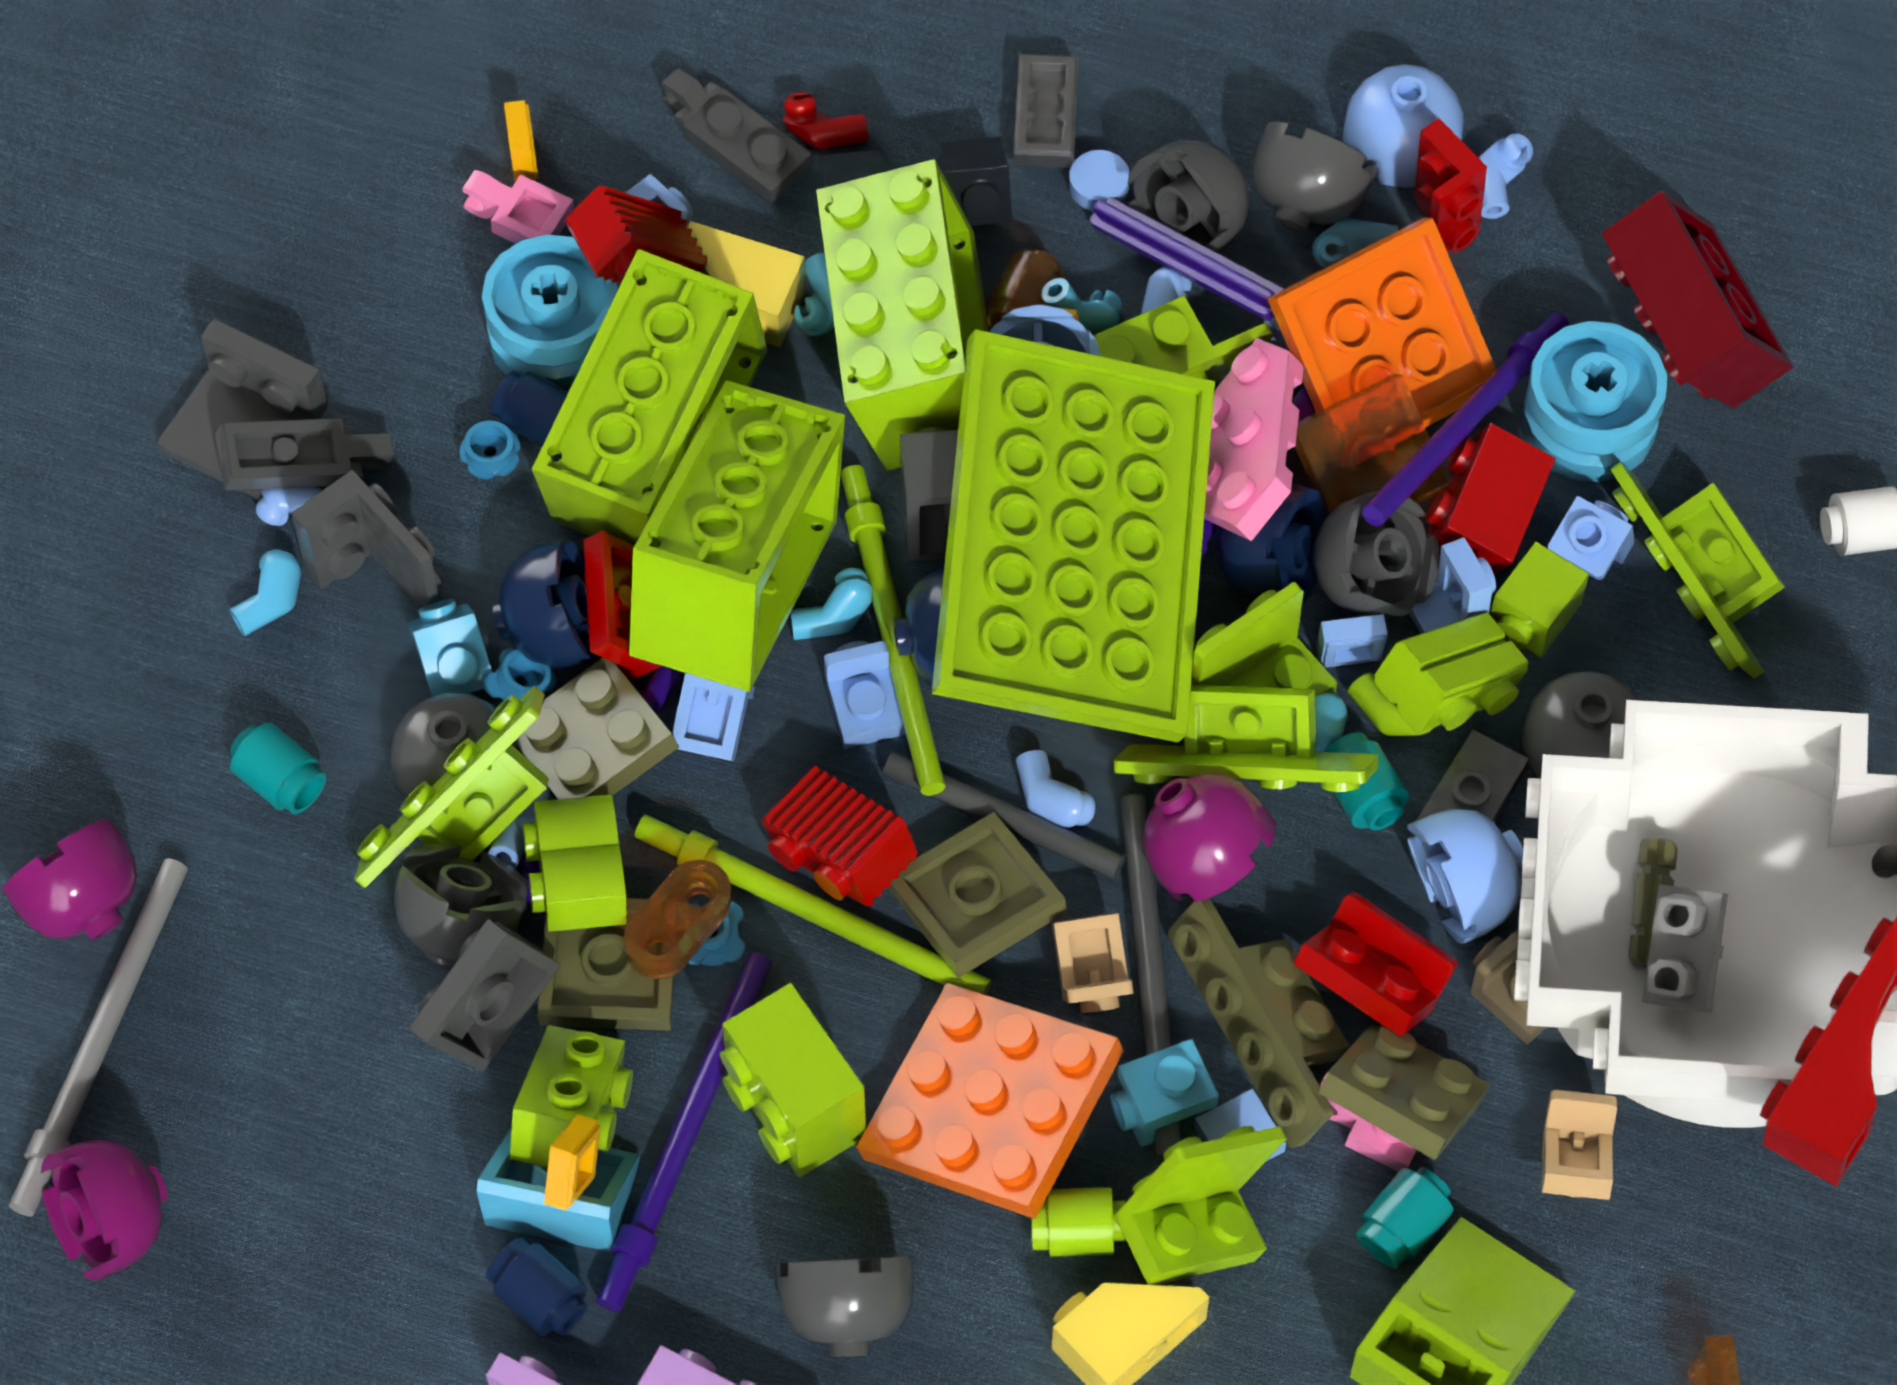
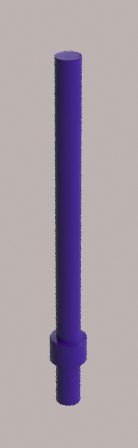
M1558 312L1551 313L1534 332L1523 333L1513 343L1507 352L1508 359L1364 506L1362 513L1368 523L1373 526L1383 525L1524 376L1530 375L1532 361L1544 341L1562 328L1570 326L1568 319L1563 314Z
M748 954L629 1224L621 1225L610 1249L614 1259L595 1300L599 1306L609 1311L620 1312L639 1268L648 1266L658 1240L654 1233L726 1072V1068L720 1058V1052L725 1050L722 1024L756 1003L773 965L770 959L761 954Z

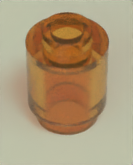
M1037 249L1018 251L1012 254L987 303L989 311L987 322L991 329L1014 309L1037 304L1047 306L1041 296L1043 287L1055 278L1066 280L1058 261L1052 255Z

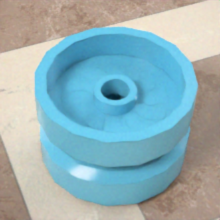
M546 234L521 240L502 252L486 273L482 291V302L487 321L488 338L495 364L505 375L511 371H516L522 375L530 371L570 390L618 291L616 282L612 283L610 279L604 281L602 277L596 279L574 237Z
M1587 321L1559 330L1544 341L1532 361L1529 384L1523 403L1521 425L1526 442L1556 458L1551 470L1570 480L1598 483L1615 479L1610 468L1619 462H1622L1630 471L1644 461L1655 441L1659 418L1662 415L1666 400L1667 373L1659 353L1640 334L1614 323Z

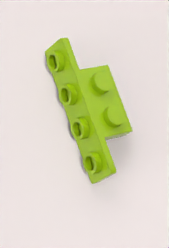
M1182 296L1093 336L1098 343L1100 356L1217 381L1227 376L1231 371L1235 358L1243 350L1250 347L1256 338L1271 343L1273 333L1268 324L1263 323L1213 346L1186 297Z
M1622 462L1614 465L1610 470L1621 485L1612 491L1615 499L1632 522L1642 517L1653 535L1645 539L1644 542L1653 557L1665 571L1674 566L1685 584L1677 589V593L1691 614L1698 621L1707 616L1718 634L1709 639L1720 659L1730 671L1740 666L1753 679L1764 673L1765 671L1733 623L1784 589L1785 586L1722 491L1712 483L1663 517L1637 477Z
M1191 684L1187 735L1184 737L1185 746L1131 744L1114 759V773L1134 774V780L1139 783H1163L1170 781L1172 776L1192 777L1217 773L1233 779L1258 780V785L1266 789L1291 788L1297 785V781L1321 782V788L1330 792L1357 790L1360 788V784L1366 783L1379 768L1377 754L1316 751L1315 689Z
M533 686L521 699H518L514 694L507 697L490 716L487 724L491 728L476 743L467 738L458 745L443 765L447 772L433 786L429 785L426 781L419 784L401 805L400 812L403 815L389 829L383 824L378 825L363 840L356 851V854L361 859L354 880L363 888H366L417 837L426 845L452 844L462 846L459 857L474 860L548 786L549 777L511 745L537 720L545 694L536 686Z

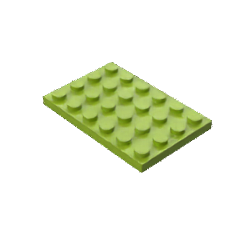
M975 329L967 339L966 368L963 377L932 694L1178 743L1187 735L1215 381Z

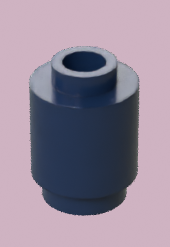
M511 371L503 378L495 392L491 413L500 418L501 423L506 425L510 431L543 446L569 390L530 371L523 375L516 371Z
M524 1238L515 1239L496 1256L487 1270L486 1279L494 1285L493 1294L540 1337L549 1336L555 1331L559 1335L566 1334L580 1321L587 1310V1304L583 1301L587 1292V1285L539 1243L530 1245Z

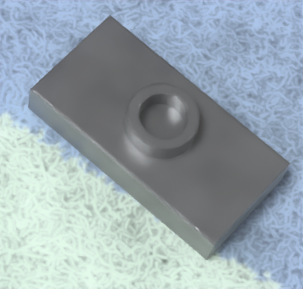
M1019 54L1014 166L1071 168L1074 162L1078 56Z
M1472 729L1417 820L1448 809H1463L1479 812L1495 822L1525 773L1529 758ZM1410 832L1409 838L1415 836L1412 832Z

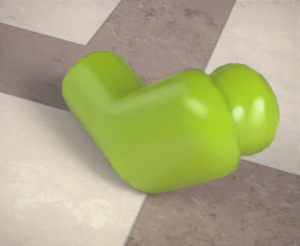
M1371 672L1356 679L1347 691L1376 728L1384 735L1419 736L1427 734L1433 729L1414 732L1397 712L1398 704H1391L1375 685V676Z

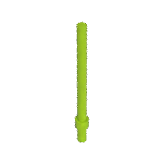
M851 465L844 468L840 474L849 507L845 513L849 537L852 542L858 544L868 583L873 588L872 602L882 641L886 642L889 652V670L920 792L925 796L941 793L946 786L917 672L911 656H898L893 619L901 618L902 614L882 539L886 533L882 510L878 504L873 503L864 467L861 465Z
M647 814L641 818L637 825L635 838L677 857L678 866L699 876L708 872L942 986L950 983L987 995L991 987V979L972 970L957 978L939 954L718 849V841L698 831L693 830L690 834H687Z

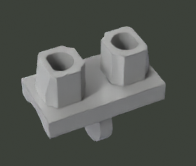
M1665 884L1658 885L1642 1002L1701 1012H1712L1719 959H1722L1724 947L1721 946L1728 894Z

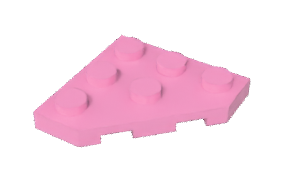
M1258 338L1250 347L1243 350L1235 358L1231 371L1214 391L1204 516L1205 520L1250 541L1254 539L1291 492L1293 473L1285 466L1287 450L1296 446L1299 409L1292 403L1293 388L1302 384L1304 366L1290 351Z

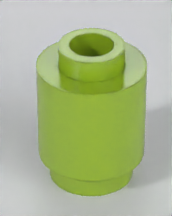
M1112 1187L1051 1189L1036 1219L1031 1218L1033 1250H1049L1050 1257L1114 1255V1241H1126L1114 1216L1125 1205L1126 1200L1112 1201Z

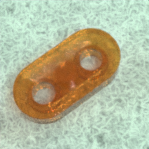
M691 860L682 863L669 874L631 919L625 930L624 945L627 960L637 973L652 979H663L677 974L686 966L726 918L731 908L732 897L729 878L722 868L706 860ZM696 894H703L711 899L708 904L702 907H694L687 902L690 897ZM656 942L666 943L670 947L663 955H652L647 951V948Z

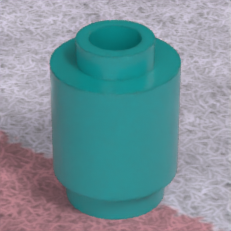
M272 722L264 723L258 727L255 725L247 727L237 736L231 746L230 754L233 756L230 763L231 772L276 810L287 809L293 815L299 814L309 808L324 789L327 777L319 770V761Z
M1355 732L1337 739L1326 748L1324 752L1378 755V770L1366 783L1360 784L1359 789L1348 792H1333L1354 827L1359 829L1370 828L1374 831L1382 830L1395 823L1404 812L1403 806L1409 798V793L1376 741L1368 740L1367 736L1362 732Z
M1420 1167L1416 1172L1407 1168H1401L1361 1216L1363 1225L1355 1234L1357 1240L1373 1257L1392 1269H1398L1404 1260L1413 1261L1453 1213V1207L1447 1199L1451 1194L1450 1188L1440 1177L1424 1167Z

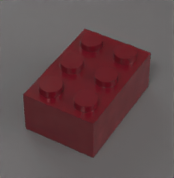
M1661 190L1601 233L1612 251V254L1606 258L1609 267L1624 286L1632 287L1639 300V303L1634 305V311L1646 330L1653 336L1658 335L1667 350L1661 355L1662 362L1678 384L1683 386L1688 383L1694 386L1698 393L1706 400L1713 397L1734 409L1794 368L1709 220Z

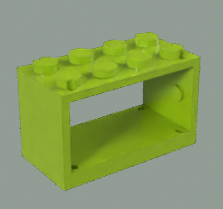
M935 159L816 190L844 403L887 471L901 468L900 434L915 433L920 429L928 427L958 430L963 377L966 368L967 339L975 329L989 332L974 231ZM854 379L858 380L856 383H852Z
M637 250L532 467V472L553 522L588 536L604 531L635 546L725 380L750 387L767 352V346L752 292L643 250ZM745 361L751 363V365L747 368H743L746 366ZM559 454L562 456L557 462L552 460L554 455Z
M725 380L633 547L629 656L740 690L751 691L837 522L845 424L844 414Z

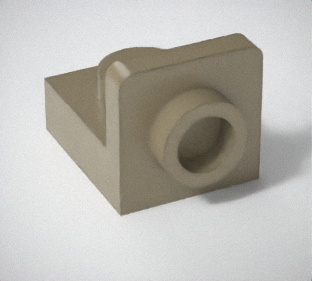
M1518 928L1506 940L1500 936L1494 937L1477 954L1472 963L1476 970L1470 994L1528 1045L1547 1027L1527 1026L1528 1001H1514Z

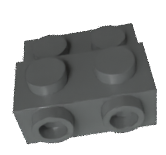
M488 919L479 931L470 935L463 943L458 954V961L442 983L425 995L420 1003L418 1015L408 1029L427 1044L484 1072L561 965L522 935L498 921L494 923Z

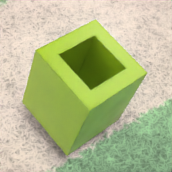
M1535 542L1494 596L1490 616L1505 632L1504 640L1506 642L1512 641L1518 649L1526 648L1542 658L1582 604L1589 573Z

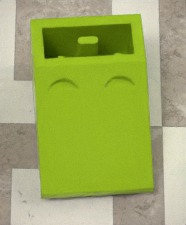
M1461 1217L1393 1297L1355 1352L1350 1378L1360 1385H1512L1574 1296L1575 1290Z

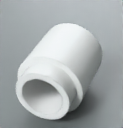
M1889 486L1832 494L1828 507L1822 508L1820 513V528L1824 542L1827 545H1833L1840 556L1897 549V489Z

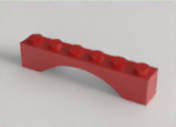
M1884 917L1878 923L1864 950V954L1871 957L1859 976L1851 971L1844 976L1829 1005L1830 1008L1836 1010L1834 1016L1825 1030L1816 1025L1811 1028L1795 1057V1062L1802 1066L1790 1084L1782 1080L1775 1084L1760 1111V1116L1767 1120L1763 1146L1835 1187L1838 1186L1870 1135L1876 1114L1877 1102L1871 1074L1872 1038L1875 1027L1891 995L1897 989V917L1894 922Z

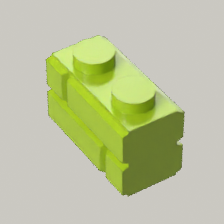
M1487 612L1397 642L1374 674V683L1391 704H1398L1397 712L1414 732H1422L1441 724L1447 731H1450L1465 723L1474 712L1485 709L1489 715H1494L1508 707L1519 694L1516 686L1528 671L1529 661L1512 641L1506 642L1504 640L1505 632Z

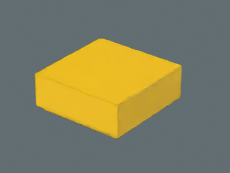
M525 100L505 102L504 108L514 181L516 182L521 174L536 182V179L539 178L529 105L525 104Z
M577 1114L550 1146L544 1197L545 1205L566 1211L595 1178L601 1127L599 1126V1120Z

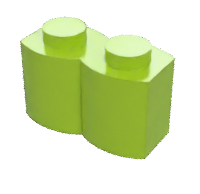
M612 794L534 801L535 822L523 823L526 862L538 861L540 873H529L532 913L545 912L548 932L626 925L625 880Z

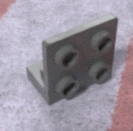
M214 318L201 335L209 370L161 435L158 445L162 453L223 482L215 437L219 424L320 419L328 408L320 369ZM262 489L239 490L258 500L263 497L261 494Z
M351 470L291 513L306 574L321 590L336 579L342 580L353 575L362 566L365 558L372 555L420 608L440 601L438 589L442 586V583L433 569L432 559L436 557V552L432 544L419 528L412 526L407 530L396 518L397 510L392 500L378 484L374 483L368 487Z

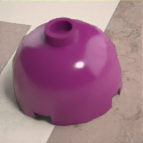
M1217 773L1192 776L1188 779L1178 778L1166 784L1155 798V804L1147 817L1142 838L1144 853L1159 882L1173 899L1181 901L1180 894L1188 893L1194 902L1203 901L1228 890L1250 873L1257 865L1250 854L1257 848L1261 840L1269 849L1275 837L1276 821L1258 796L1243 782Z
M108 818L91 823L56 843L60 849L42 861L37 856L14 874L2 887V891L9 900V904L30 929L47 938L62 940L86 933L91 941H95L114 930L125 920L119 909L133 895L137 880L136 863L126 838Z
M87 1141L73 1144L46 1156L41 1165V1173L53 1169L52 1178L54 1186L42 1190L45 1209L53 1232L70 1261L78 1259L81 1252L87 1264L92 1267V1269L81 1274L90 1280H100L118 1273L139 1261L158 1238L163 1216L162 1203H165L167 1200L166 1185L158 1169L153 1165L146 1166L140 1156L122 1144L109 1141Z

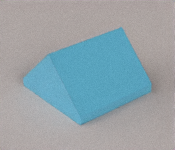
M510 1128L478 1178L476 1192L485 1226L610 1252L621 1225H623L639 1165L640 1154L610 1148L608 1152L598 1150L595 1178L575 1203L565 1211L544 1204L548 1167L510 1160Z

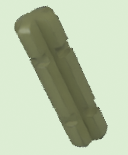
M1646 838L1640 843L1638 864L1643 868V873L1637 874L1632 926L1637 931L1636 935L1630 936L1628 957L1632 964L1647 967L1658 885L1674 886V880L1670 876V871L1676 870L1678 849L1674 841L1668 839Z

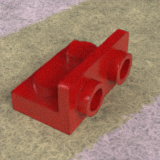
M1438 118L1420 131L1414 197L1423 214L1427 218L1434 219L1447 253L1450 250L1457 253L1468 247L1479 234L1487 166Z
M600 531L583 540L590 652L614 662L631 682L661 667V665L629 656L634 545L604 531Z
M1351 892L1343 898L1330 924L1303 943L1293 962L1296 967L1400 1037L1404 1036L1432 1012L1458 965L1455 958L1356 892Z

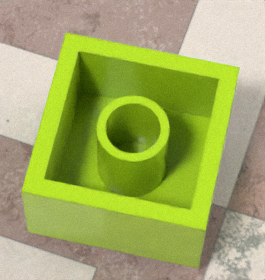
M792 983L787 984L722 1024L725 1050L720 1052V1058L728 1072V1075L722 1079L724 1086L741 1112L751 1108L763 1125L758 1130L761 1141L777 1164L787 1160L796 1175L801 1178L860 1141L866 1130L864 1086Z

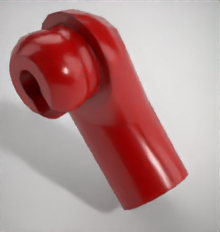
M796 92L790 94L785 99L784 110L786 113L782 118L785 127L790 133L814 149L826 150L868 143L867 125L863 113L828 118L816 110V102L810 93Z

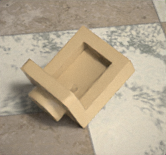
M1115 912L1051 922L1063 1000L1067 1003L1079 1002L1081 1013L1119 1008L1118 996L1134 993L1132 980L1128 979L1119 913Z
M1564 1090L1551 1091L1542 1138V1193L1610 1200L1613 1183L1612 1135L1617 1113V1099L1614 1096Z

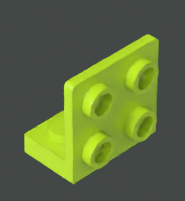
M1292 582L1279 592L1275 590L1264 592L1251 603L1245 615L1229 626L1218 624L1208 630L1195 646L1191 684L1315 689V696L1322 693L1336 694L1337 681L1298 638L1304 591L1297 583Z
M1243 1126L1230 1131L1220 1139L1202 1142L1199 1137L1181 1140L1164 1152L1163 1157L1165 1161L1153 1174L1146 1176L1133 1186L1132 1191L1134 1195L1114 1216L1148 1285H1157L1252 1263L1267 1250L1239 1190L1287 1140L1281 1126L1255 1131L1253 1126Z

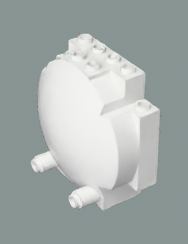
M1626 700L1624 724L1611 723L1609 758L1543 754L1541 779L1528 778L1526 818H1539L1538 839L1524 838L1514 1001H1528L1527 1026L1557 1027L1567 1044L1577 1055L1593 1059V1069H1605V1094L1624 1095L1649 1109L1696 1124L1735 1128L1766 1126L1767 1120L1760 1116V1111L1769 1093L1779 1080L1787 1084L1791 1083L1802 1066L1795 1062V1057L1806 1035L1814 1025L1825 1030L1836 1012L1829 1005L1840 982L1849 971L1859 976L1871 957L1864 954V950L1881 919L1885 917L1894 922L1897 917V775L1867 773L1869 714ZM1663 838L1674 841L1678 849L1676 870L1670 871V876L1674 880V886L1728 894L1721 946L1724 947L1722 959H1719L1712 1012H1701L1642 1002L1647 967L1632 964L1628 955L1630 936L1636 935L1637 931L1632 926L1637 874L1643 873V868L1638 864L1640 843L1643 839ZM1897 989L1891 995L1875 1027L1872 1038L1871 1074L1875 1095L1889 1094L1897 1089Z

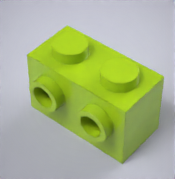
M552 1025L547 1026L513 1107L510 1160L548 1167L550 1146L577 1114L599 1120V1126L601 1127L598 1150L609 1151L617 1120V1113L614 1109L615 1107L626 1108L633 1082V1070L623 1068L625 1040L605 1037L593 1032L576 1031Z

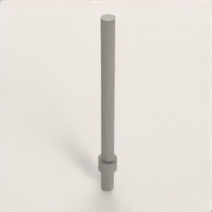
M164 859L43 1130L38 1129L34 1131L24 1153V1158L28 1163L9 1203V1207L21 1215L34 1216L43 1196L42 1190L46 1189L52 1176L53 1169L41 1173V1165L46 1156L71 1145L68 1141L69 1135L188 872L187 866L177 860Z

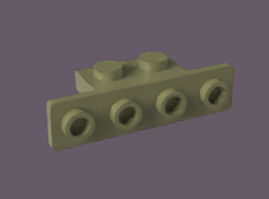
M1210 898L1203 901H1193L1168 930V938L1276 1125L1281 1126L1287 1138V1144L1291 1148L1304 1146L1333 1115V1108L1328 1099L1318 1093L1321 1087L1309 1067L1337 1061L1350 1045L1308 974L1293 964L1296 954L1287 939L1239 948Z

